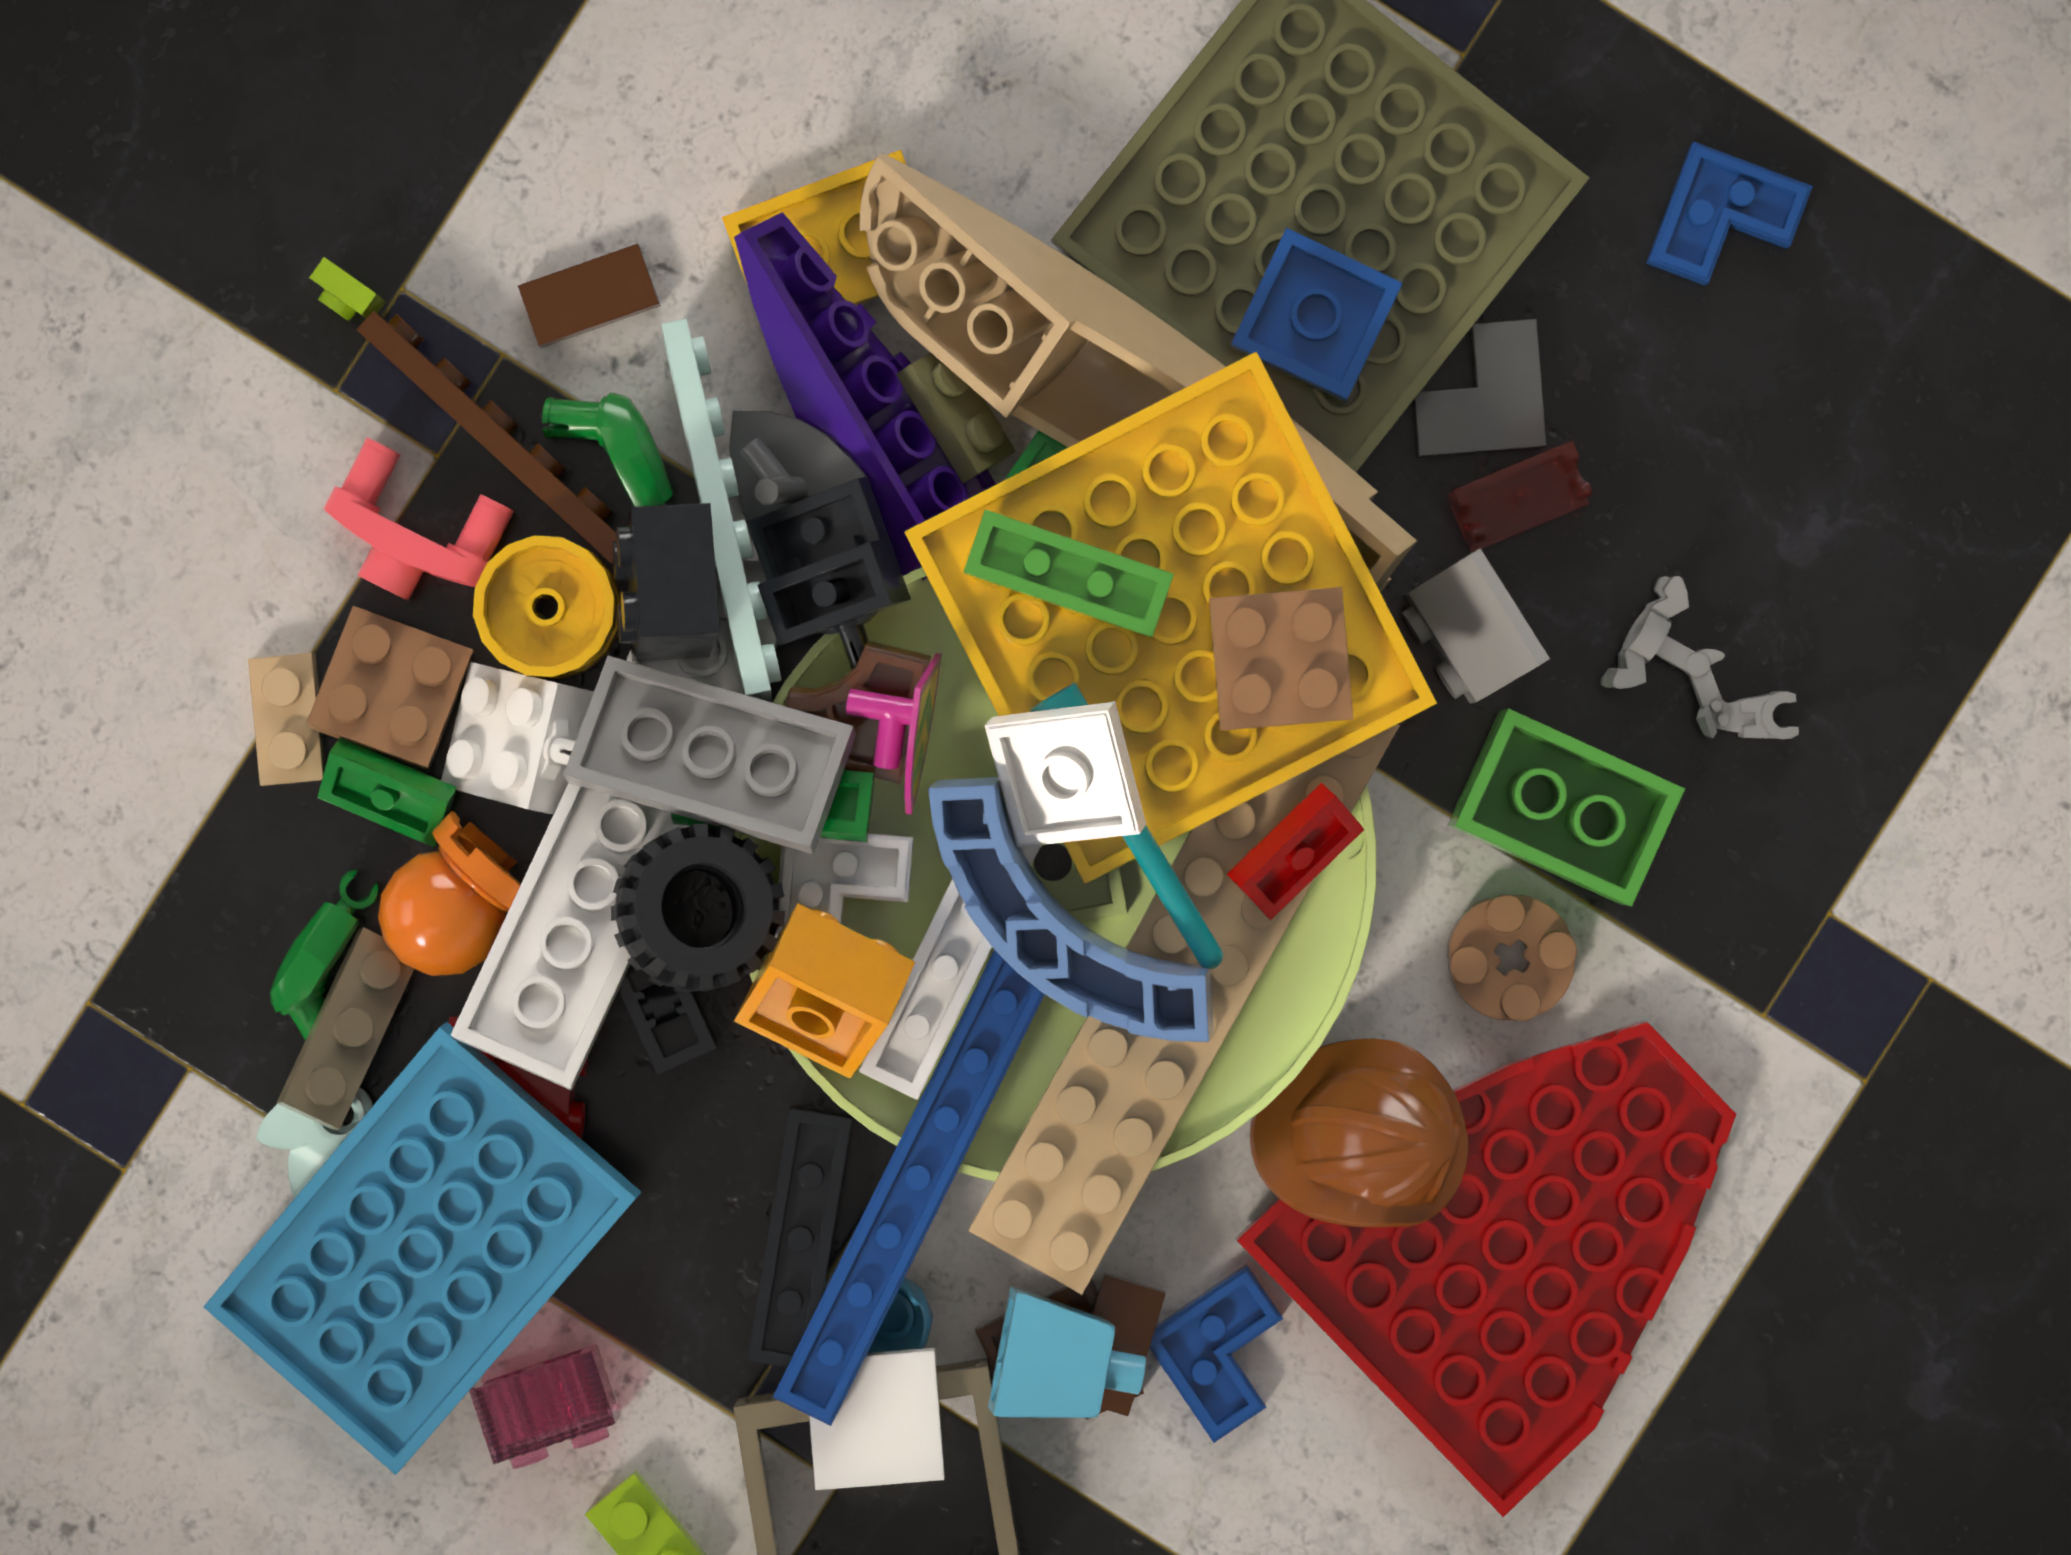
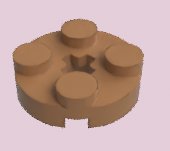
M1498 895L1475 903L1460 916L1448 939V969L1456 992L1471 1008L1493 1019L1527 1021L1536 1015L1547 1012L1564 996L1574 975L1577 947L1565 921L1549 905L1530 896ZM1517 940L1521 941L1525 946L1522 956L1528 961L1526 967L1522 971L1512 968L1506 975L1501 974L1497 969L1501 959L1494 953L1496 947L1500 943L1511 947Z

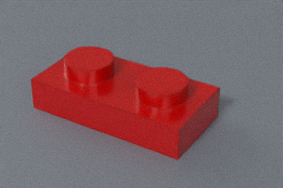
M1321 782L1264 839L1251 849L1227 875L1271 921L1365 829L1338 797Z

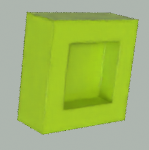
M323 257L309 277L324 288L318 300L349 322L356 312L365 318L373 311L378 314L386 303L383 298L325 257Z

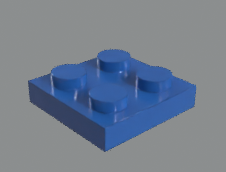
M1286 228L1230 347L1246 355L1257 352L1263 363L1346 402L1403 283Z

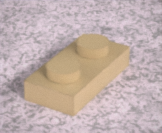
M304 653L248 659L260 786L321 781L326 767L324 735L321 732L308 728L306 723L319 692L316 654Z

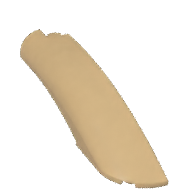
M886 154L877 156L867 177L860 207V231H866L872 264L867 267L871 281L879 297L896 321L1005 418L1013 415L1069 448L1226 367L1140 304L1016 225ZM1291 418L1381 593L1391 581L1390 575L1417 540L1371 502L1378 493L1376 489Z

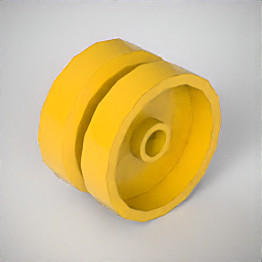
M534 535L508 544L487 562L475 586L473 617L482 643L500 663L527 676L563 680L589 671L610 653L618 637L617 605H621V593L614 574L596 554L563 537ZM551 595L558 603V611L554 617L545 620L543 614L536 612V606L540 598L549 601Z

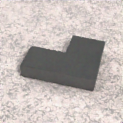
M1537 319L1473 324L1471 327L1475 388L1419 392L1413 400L1417 458L1536 449L1547 446Z

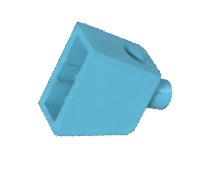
M1010 1286L988 1408L994 1416L1098 1417L1104 1389L1137 1395L1140 1393L1145 1374L1146 1358L1141 1355L1113 1351L1115 1326L1109 1321L1030 1291Z

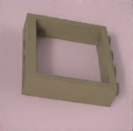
M988 1358L938 1365L936 1369L939 1400L973 1395L999 1555H1020L999 1419L988 1408L992 1386ZM775 1392L738 1398L733 1407L757 1555H780L759 1429L810 1421L809 1415L773 1398Z

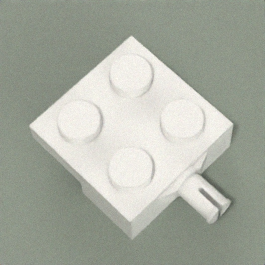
M470 662L441 781L457 787V790L554 815L568 785L563 774L594 692Z

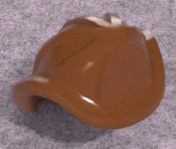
M1362 1038L1320 1046L1297 1077L1268 1106L1252 1117L1250 1124L1252 1158L1257 1172L1266 1186L1280 1200L1294 1210L1308 1217L1332 1224L1353 1227H1409L1423 1223L1441 1212L1450 1202L1462 1181L1468 1157L1467 1129L1460 1104L1453 1089L1430 1060L1412 1047L1392 1040Z

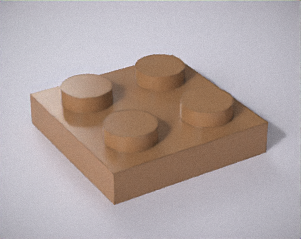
M1342 587L1209 598L1220 731L1353 719Z
M353 606L306 722L307 726L315 731L337 739L340 737L370 751L429 772L467 675L469 663L472 662L474 657V650Z

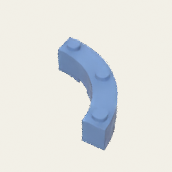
M999 777L937 780L928 788L932 823L941 858L945 867H948L954 884L966 904L964 907L989 944L1018 974L1048 997L1088 1018V1016H1091L1104 1023L1127 1029L1129 1033L1170 1041L1209 1042L1214 1029L1211 969L1204 968L1199 963L1167 961L1133 952L1110 942L1087 928L1068 913L1037 877L1021 847H1017Z

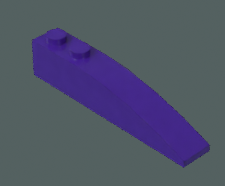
M783 212L742 231L734 237L752 304L770 356L795 417L829 435L851 456L869 478L902 575L905 576L914 570L922 568L904 532L993 487L996 483L988 469L965 483L961 482L896 375L912 363L902 351L895 356L889 352L871 331V328L876 324L873 317L861 303L855 305L842 297L834 287L836 274Z

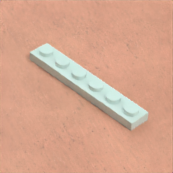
M687 318L662 323L665 350L700 504L711 503L716 575L743 694L772 702L770 683L781 681V675L774 644L761 645L756 621L767 619L766 608L757 586L760 583L759 581L747 583L742 564L743 559L753 557L745 519L735 522L732 520L728 498L739 496L731 458L719 460L714 437L725 435L718 398L705 399L700 376L711 374L704 337L691 338Z

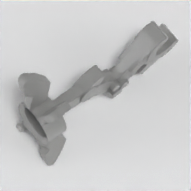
M1666 576L1660 577L1653 589L1658 598L1646 604L1644 611L1635 620L1625 638L1622 649L1618 653V668H1608L1602 676L1600 684L1605 688L1623 689L1645 683V664L1656 655L1683 670L1689 676L1700 706L1696 719L1706 737L1714 738L1717 733L1716 729L1736 732L1738 737L1783 740L1792 739L1799 735V727H1779L1773 720V711L1776 706L1782 703L1797 702L1796 694L1773 691L1768 694L1742 698L1729 703L1724 702L1710 668V665L1725 657L1724 653L1716 649L1693 651L1667 636L1672 623L1669 618L1689 608V600L1685 583L1680 576H1673L1671 578Z

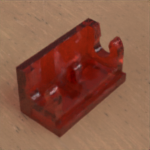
M1573 440L1461 486L1447 494L1470 553L1589 504L1587 498L1592 496V490L1589 482L1583 481L1578 470L1579 455Z

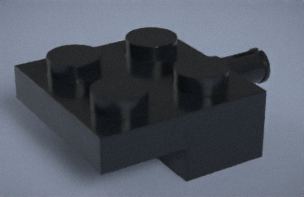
M868 477L851 480L746 521L767 580L757 584L779 646L798 642L820 633H839L850 663V669H852L858 663L869 641L863 624L869 622L879 611L911 600Z

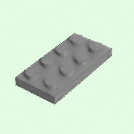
M607 656L563 775L568 783L718 827L723 826L738 833L814 855L853 746L856 732L852 725Z

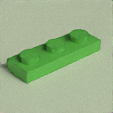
M986 509L963 572L966 575L1150 638L1153 637L1174 576L1173 573Z

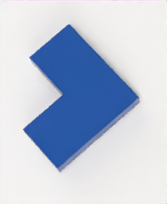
M1693 142L1688 149L1646 264L1699 284L1707 285L1729 227L1787 249L1791 246L1813 186Z
M1247 1263L1158 1323L1149 1347L1213 1443L1266 1408L1265 1403L1232 1356V1353L1283 1319Z

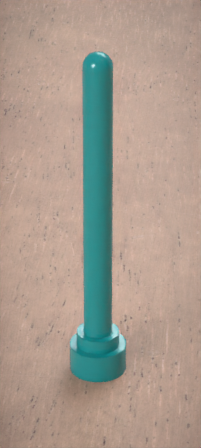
M1072 683L1031 708L1030 711L1035 712L1089 704L1077 684ZM1145 826L1140 834L1122 836L1199 964L1204 968H1217L1223 961L1222 949L1148 827Z

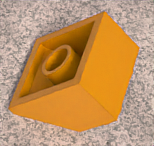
M797 903L777 936L779 940L774 950L768 953L734 1022L850 1079L888 1026L915 961L899 954L892 945L885 941L869 939L841 925L834 916L827 912L811 910Z

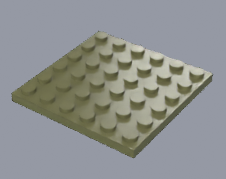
M1241 0L1053 236L1051 243L1074 262L1140 304L1226 367L1248 356L1231 348L1230 345L1286 228L1402 282L1403 284L1346 402L1263 363L1289 416L1352 470L1357 472L1590 177L1367 0Z

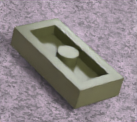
M932 353L913 362L896 374L962 483L967 482L1016 452L985 399Z

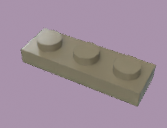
M366 928L357 930L277 1101V1104L332 1130H340L414 971V968L402 963L384 942L382 936Z

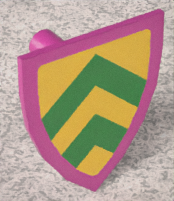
M935 653L915 686L913 699L857 689H850L847 698V715L879 720L873 762L876 767L883 769L899 768L905 725H910L904 795L906 814L910 815L913 814L933 720L942 654Z

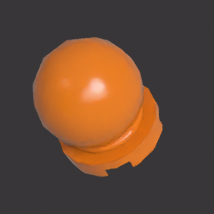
M453 811L432 832L439 844V851L418 854L396 870L381 894L378 914L384 942L402 963L431 976L463 974L486 960L506 918V912L509 911L521 886V883L509 872L517 861L472 822H469L462 828L459 823L460 818Z

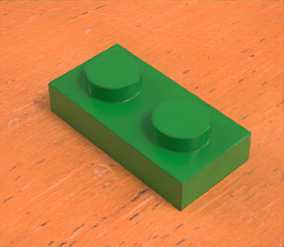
M339 737L329 753L317 798L435 848L437 841L432 832L450 813L457 787Z

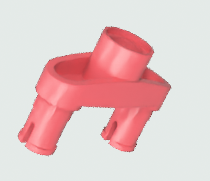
M366 437L342 487H334L324 507V510L340 524L372 545L357 576L409 601L423 572L445 580L475 587L514 511L480 494L455 545L448 543L445 548L378 514L380 508L375 505L401 455Z

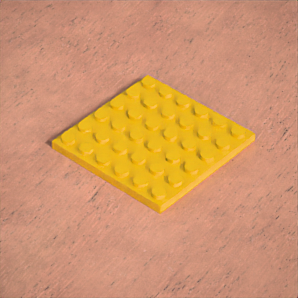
M1257 352L904 532L998 716L1031 712V708L1072 683L1077 684L1089 705L1116 702L1146 826L1159 846L1437 704ZM985 509L1173 573L1174 576L1153 637L1150 638L964 574L963 572ZM1342 587L1353 719L1220 731L1209 598ZM1122 836L1063 842L1084 884L1135 859Z

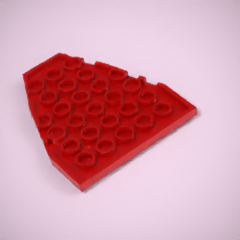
M1646 1021L1510 1062L1453 1089L1460 1104L1467 1129L1468 1157L1466 1169L1453 1198L1441 1212L1431 1219L1409 1227L1343 1226L1308 1217L1294 1210L1277 1197L1236 1237L1237 1242L1502 1517L1509 1513L1598 1425L1605 1411L1603 1406L1620 1373L1624 1375L1633 1358L1631 1353L1648 1320L1652 1321L1690 1248L1697 1228L1694 1224L1706 1190H1710L1718 1169V1156L1722 1145L1728 1140L1737 1115Z

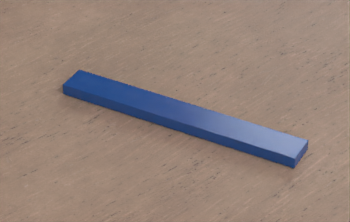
M995 949L773 1395V1398L829 1426L832 1425L1045 995L1018 974Z

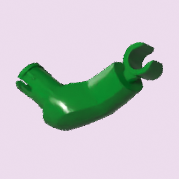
M610 392L600 402L563 400L554 397L546 399L542 413V424L550 423V426H544L542 429L545 438L598 441L599 445L604 447L633 507L666 505L665 501L673 495L667 471L643 416L630 398Z
M357 869L347 871L341 877L338 888L341 898L338 903L334 905L324 902L295 939L277 971L270 990L271 1004L275 1013L289 1014L305 1041L325 1000L323 993L327 990L325 984L329 980L332 968L359 926L358 920L352 915L356 909L370 906L378 895V885L376 882L372 885L369 894L364 899L354 900L347 895L346 887L356 875Z

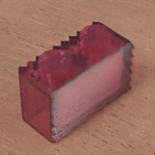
M597 1344L476 1383L469 1390L493 1464L510 1459L513 1469L522 1468L549 1457L547 1447L565 1440H571L573 1449L602 1441L610 1436L607 1427L616 1424L620 1418V1411L616 1404L612 1386Z

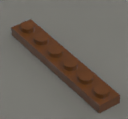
M373 311L356 330L613 565L612 543L616 541V531L606 522L613 511L587 487L584 486L577 495L559 479V476L566 468L540 444L537 443L530 452L511 435L519 425L492 400L483 409L464 392L472 382L445 357L434 365L417 348L425 339L397 313L387 322L382 316Z

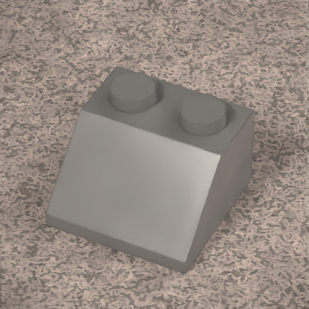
M1481 548L1402 596L1409 608L1401 612L1405 623L1421 645L1429 640L1443 660L1442 663L1435 666V669L1455 699L1464 694L1470 704L1478 702L1550 659Z

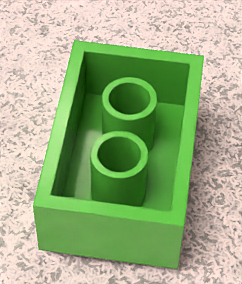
M1507 708L1499 710L1447 826L1620 905L1632 907L1685 788Z

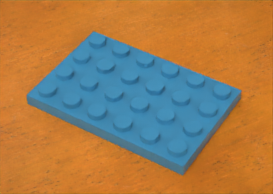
M448 1022L438 1028L203 1306V1308L395 1475L406 1465L641 1194L637 1187L480 1050L452 1038L451 1033L454 1028Z

